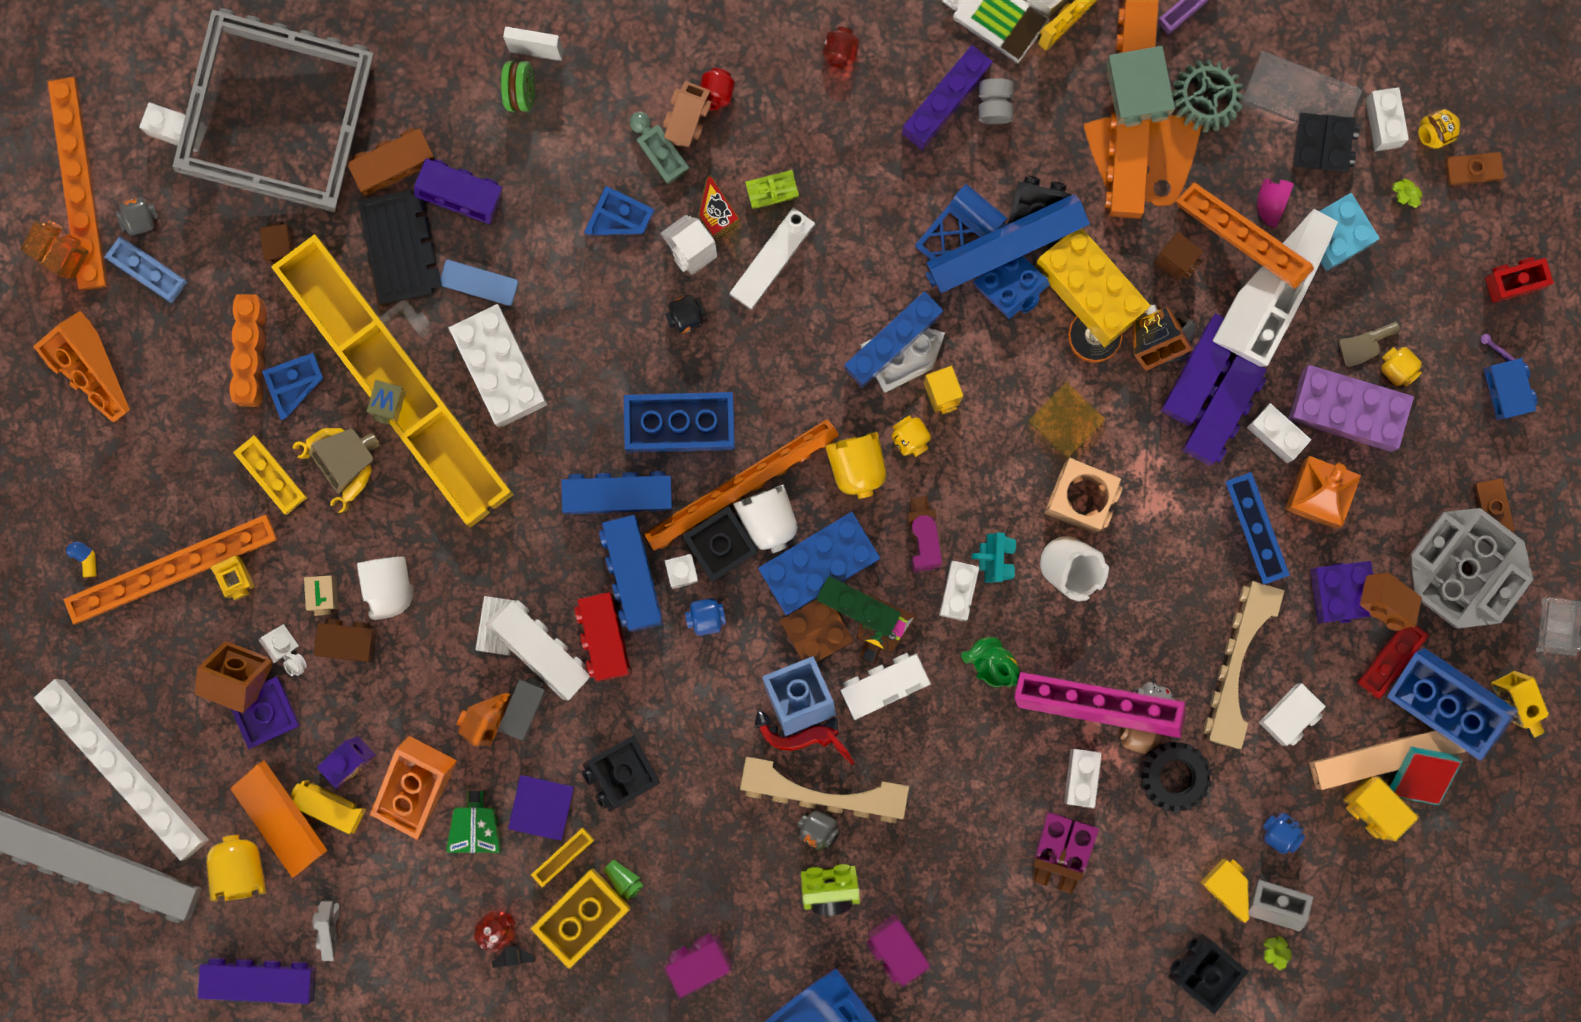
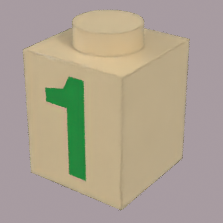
M329 575L304 578L307 611L314 612V616L331 615V610H339L337 577Z

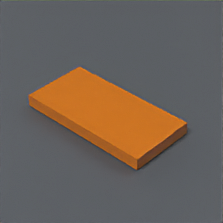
M265 760L258 763L230 788L292 878L299 875L327 852L321 840Z

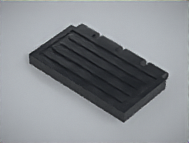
M411 190L359 200L358 205L379 305L385 306L434 295L433 290L441 288L442 283L439 268L428 269V266L437 264L433 242H422L432 238L428 217L417 218V215L427 212L424 200L415 197Z

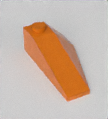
M81 311L58 324L33 346L50 369L56 374L62 372L71 380L69 385L75 390L80 388L88 395L89 402L113 423L130 411L98 332Z
M505 692L472 705L467 711L463 710L457 721V725L460 726L458 733L476 746L492 745L512 694Z

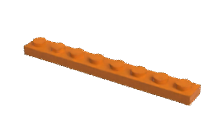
M75 77L48 81L78 289L86 291L108 287L78 82Z
M826 419L644 532L646 539L654 551L658 548L667 547L674 538L694 529L701 521L708 520L727 505L739 502L742 496L748 492L760 489L767 480L784 474L788 467L796 462L805 461L817 449L825 448V445L832 444L834 439L839 436L837 430Z
M263 515L63 600L72 623L77 625L211 569V566L230 557L242 556L278 541L269 516Z

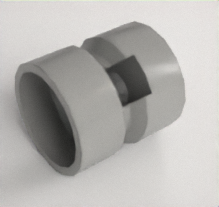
M986 79L979 82V97L984 101L979 104L980 122L986 124H1005L1013 121L1014 105L1009 102L1013 99L1014 95L1013 81L1008 79Z

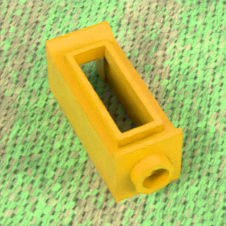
M308 780L302 781L301 784H296L290 797L300 811L347 834H354L367 808L357 809V804L314 783L309 784L310 781Z

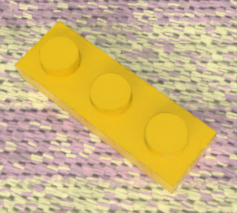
M255 435L233 452L285 515H288L307 499V496Z

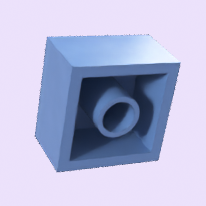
M813 656L762 676L766 693L785 736L836 716L833 699Z

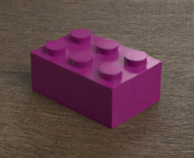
M895 914L868 932L870 938L867 941L868 947L877 960L883 957L885 960L883 964L884 969L894 984L899 981L904 986L930 968L928 961Z
M708 933L695 940L696 942H694L692 948L687 950L686 946H683L669 955L668 962L664 968L679 998L731 972L733 963L718 934L712 937Z

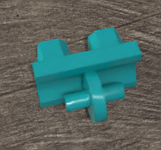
M1005 533L986 534V543H980L979 553L971 554L972 560H979V570L985 571L984 583L1003 582V580L1014 579L1015 577L1014 564H1004V554L1015 553L1016 540L1005 537Z

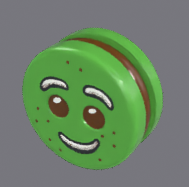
M507 61L503 66L501 95L503 105L509 112L520 110L528 112L532 109L535 96V80L533 68L528 61Z

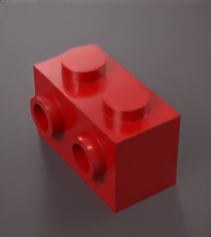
M1534 257L1518 261L1517 266L1510 268L1508 264L1493 268V273L1485 278L1492 304L1540 291L1554 284L1546 258L1534 260Z

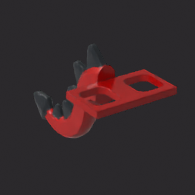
M759 710L757 712L755 727L760 729L765 740L773 747L780 750L794 751L815 743H819L823 747L832 743L836 750L852 766L855 764L848 750L836 738L839 734L838 719L836 717L831 718L823 726L819 722L807 727V729L804 728L794 732L792 736L791 734L785 736L783 730L779 735L777 734V726H768L771 719L763 711Z

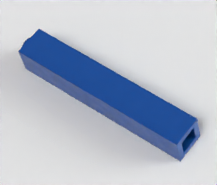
M1073 194L926 262L930 270L926 272V276L931 287L937 286L940 293H943L1090 225L1080 199Z

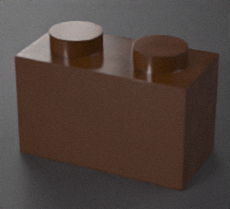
M1177 231L1153 263L1179 282L1183 276L1188 279L1202 263L1199 256L1203 251Z
M326 619V624L318 623L314 656L373 663L377 630L369 629L370 623L353 622V627L342 626L343 620Z

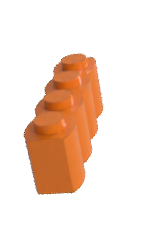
M237 294L233 302V316L236 322L232 329V343L235 349L231 355V370L234 376L230 382V397L239 406L260 407L264 397L261 378L263 377L262 371L265 370V362L261 353L266 343L263 325L266 321L267 309L265 302L259 296Z

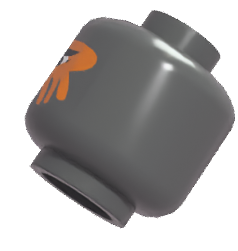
M143 197L121 202L118 207L119 210L115 211L121 231H126L131 236L151 231L154 228L153 220L158 219L153 203L147 204Z
M819 809L811 814L806 812L798 823V827L801 828L799 833L800 839L818 851L825 848L830 849L840 834L838 822Z

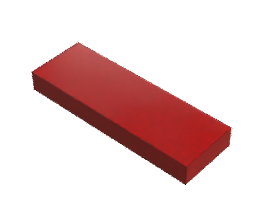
M1417 625L1416 627L1403 628L1401 631H1396L1356 683L1376 699H1380L1430 635Z

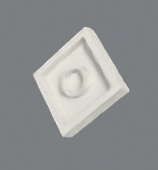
M505 26L503 38L509 52L562 61L564 50L558 35Z

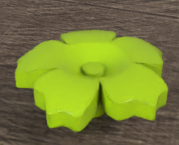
M1403 179L1392 185V190L1398 192L1396 196L1398 202L1402 203V205L1408 202L1410 206L1416 208L1421 204L1422 192L1419 187H1414L1415 184L1410 180Z
M1281 936L1265 939L1263 944L1268 950H1265L1264 960H1266L1267 964L1273 963L1274 967H1277L1278 970L1286 968L1287 962L1292 958V951L1287 948L1288 943Z

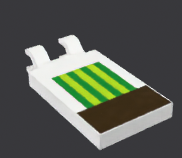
M942 0L944 4L956 11L953 15L954 20L1017 64L1050 19L1024 0Z

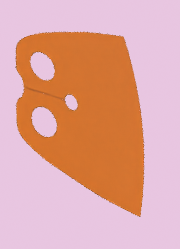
M1176 115L1168 116L1167 120L1161 122H1152V119H1150L1147 160L1149 172L1146 174L1145 202H1151L1156 206H1168L1178 199L1194 159L1201 125L1197 130H1193V122L1190 121L1188 125H1184L1183 122L1186 117L1178 118ZM1110 117L1083 125L1098 170L1108 192H1110V182H1106L1107 166H1112V156L1108 155L1109 139H1114V129H1110ZM1158 180H1165L1170 184L1171 190L1167 196L1161 197L1154 192V184Z

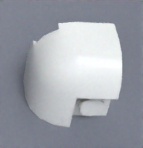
M391 557L357 563L363 600H367L369 603V617L371 619L380 620L394 617L403 613L410 606L414 597V585L409 583L405 557Z

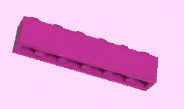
M1020 672L1015 694L1018 708L1178 738L1182 736L1186 716L1185 702Z

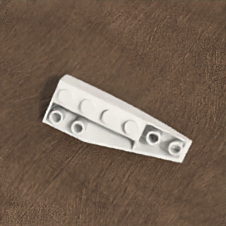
M1313 209L1283 244L1312 263L1314 270L1294 289L1262 266L1238 292L1212 341L1259 367L1268 366L1315 275L1338 221Z

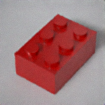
M608 592L578 599L579 606L574 607L577 622L583 624L585 633L580 634L583 649L589 650L591 660L586 661L589 676L595 677V681L602 682L632 675L614 595Z

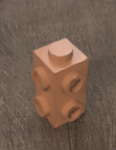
M687 81L684 82L681 89H675L670 102L674 105L673 111H668L663 123V127L667 128L664 138L670 140L675 145L690 147L693 139H699L704 126L700 124L701 117L707 116L712 103L707 100L710 90Z

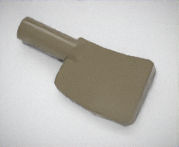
M1394 322L1355 337L1339 339L1338 344L1343 364L1346 367H1352L1378 355L1380 348L1377 341L1400 332L1398 323Z

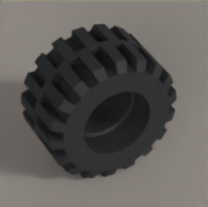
M1167 742L1158 745L1154 750L1149 751L1145 755L1146 759L1141 762L1140 766L1142 769L1139 772L1141 790H1144L1145 797L1148 800H1151L1155 806L1164 810L1174 812L1191 810V807L1201 804V800L1209 794L1207 790L1212 785V781H1210L1212 769L1208 767L1209 761L1202 756L1203 753L1199 749L1193 748L1190 744ZM1172 760H1179L1185 763L1190 772L1189 784L1180 793H1171L1165 790L1160 780L1163 766Z

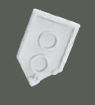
M929 328L877 375L876 378L883 392L886 393L932 370L945 333ZM871 340L861 344V348H863Z

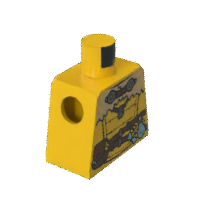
M1513 671L1491 682L1496 695L1519 710L1511 723L1525 728L1529 738L1537 737L1545 732L1540 721L1547 718L1549 713L1534 677Z

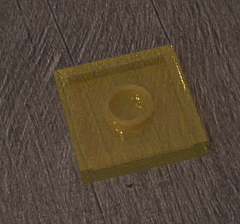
M1066 382L1028 422L1067 459L1106 419Z

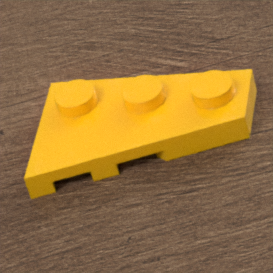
M1075 0L1071 4H1066L1052 22L1047 23L1040 31L1039 45L1047 51L1097 0Z

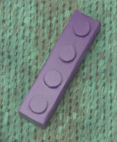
M1180 0L1160 17L1157 23L1169 35L1208 0Z

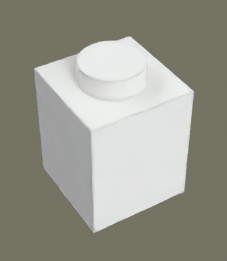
M692 554L665 560L672 589L699 583Z

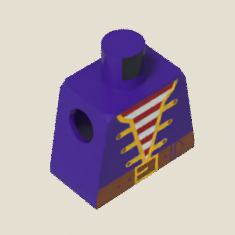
M359 736L343 742L318 765L317 769L339 791L377 755Z

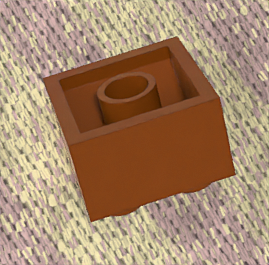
M224 641L197 667L195 695L244 713L257 700L273 665V661L267 656Z

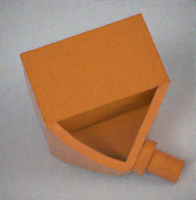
M1309 456L1303 459L1285 510L1334 529L1340 528L1345 522L1361 475L1346 470V467L1341 463L1332 465Z

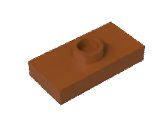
M1501 152L1455 156L1445 159L1448 186L1504 179Z
M1503 478L1474 484L1479 508L1511 532L1515 531Z

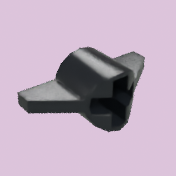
M514 944L504 948L502 953L492 962V967L514 966L535 962L536 960L534 955L523 950L519 945Z

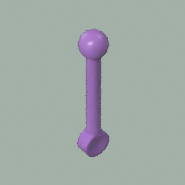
M1483 334L1481 336L1483 344L1491 346L1508 361L1515 360L1494 343L1490 335Z

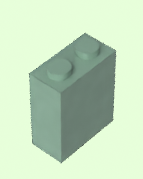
M1163 46L1108 56L1106 67L1117 124H1125L1126 127L1140 125L1143 120L1152 119V122L1167 120L1175 107Z

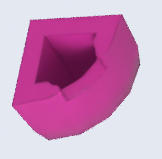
M1265 179L1258 194L1257 209L1262 220L1275 229L1284 212L1294 183L1280 180V183L1277 184L1271 182V179Z

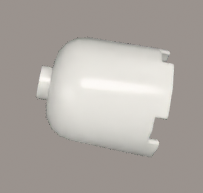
M784 485L777 486L775 489L767 492H760L733 504L747 536L756 549H771L772 553L787 548L786 542L793 539L797 533V522Z
M1061 536L1052 540L1041 554L1040 568L1044 577L1064 595L1075 601L1088 600L1090 598L1088 595L1092 594L1096 589L1101 590L1108 578L1109 566L1105 563L1103 554L1074 537Z

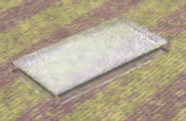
M1262 51L1245 91L1244 99L1241 102L1298 123L1299 112L1352 117L1362 89Z

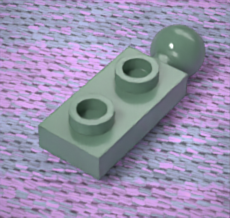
M634 113L630 118L629 124L634 132L642 134L641 137L636 139L637 143L666 184H670L689 171L688 165L671 141L664 138L665 133L659 124L651 129V120L646 113Z

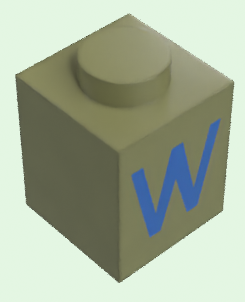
M375 380L367 412L374 416L373 421L388 425L390 420L398 422L406 390L401 386Z

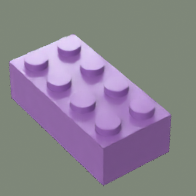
M1308 365L1302 369L1288 419L1293 423L1393 452L1400 448L1414 396Z

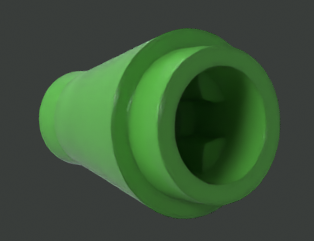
M616 860L611 861L603 870L620 897H625L628 901L636 896L644 886L640 882L641 878L619 864Z

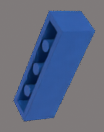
M924 291L845 363L844 370L863 389L940 319L943 310Z
M665 471L649 472V476L639 477L638 472L622 473V477L612 478L611 473L595 474V478L584 479V474L568 475V479L561 480L562 512L565 515L673 511L672 477L666 476Z
M1252 472L1225 481L1263 585L1290 576Z

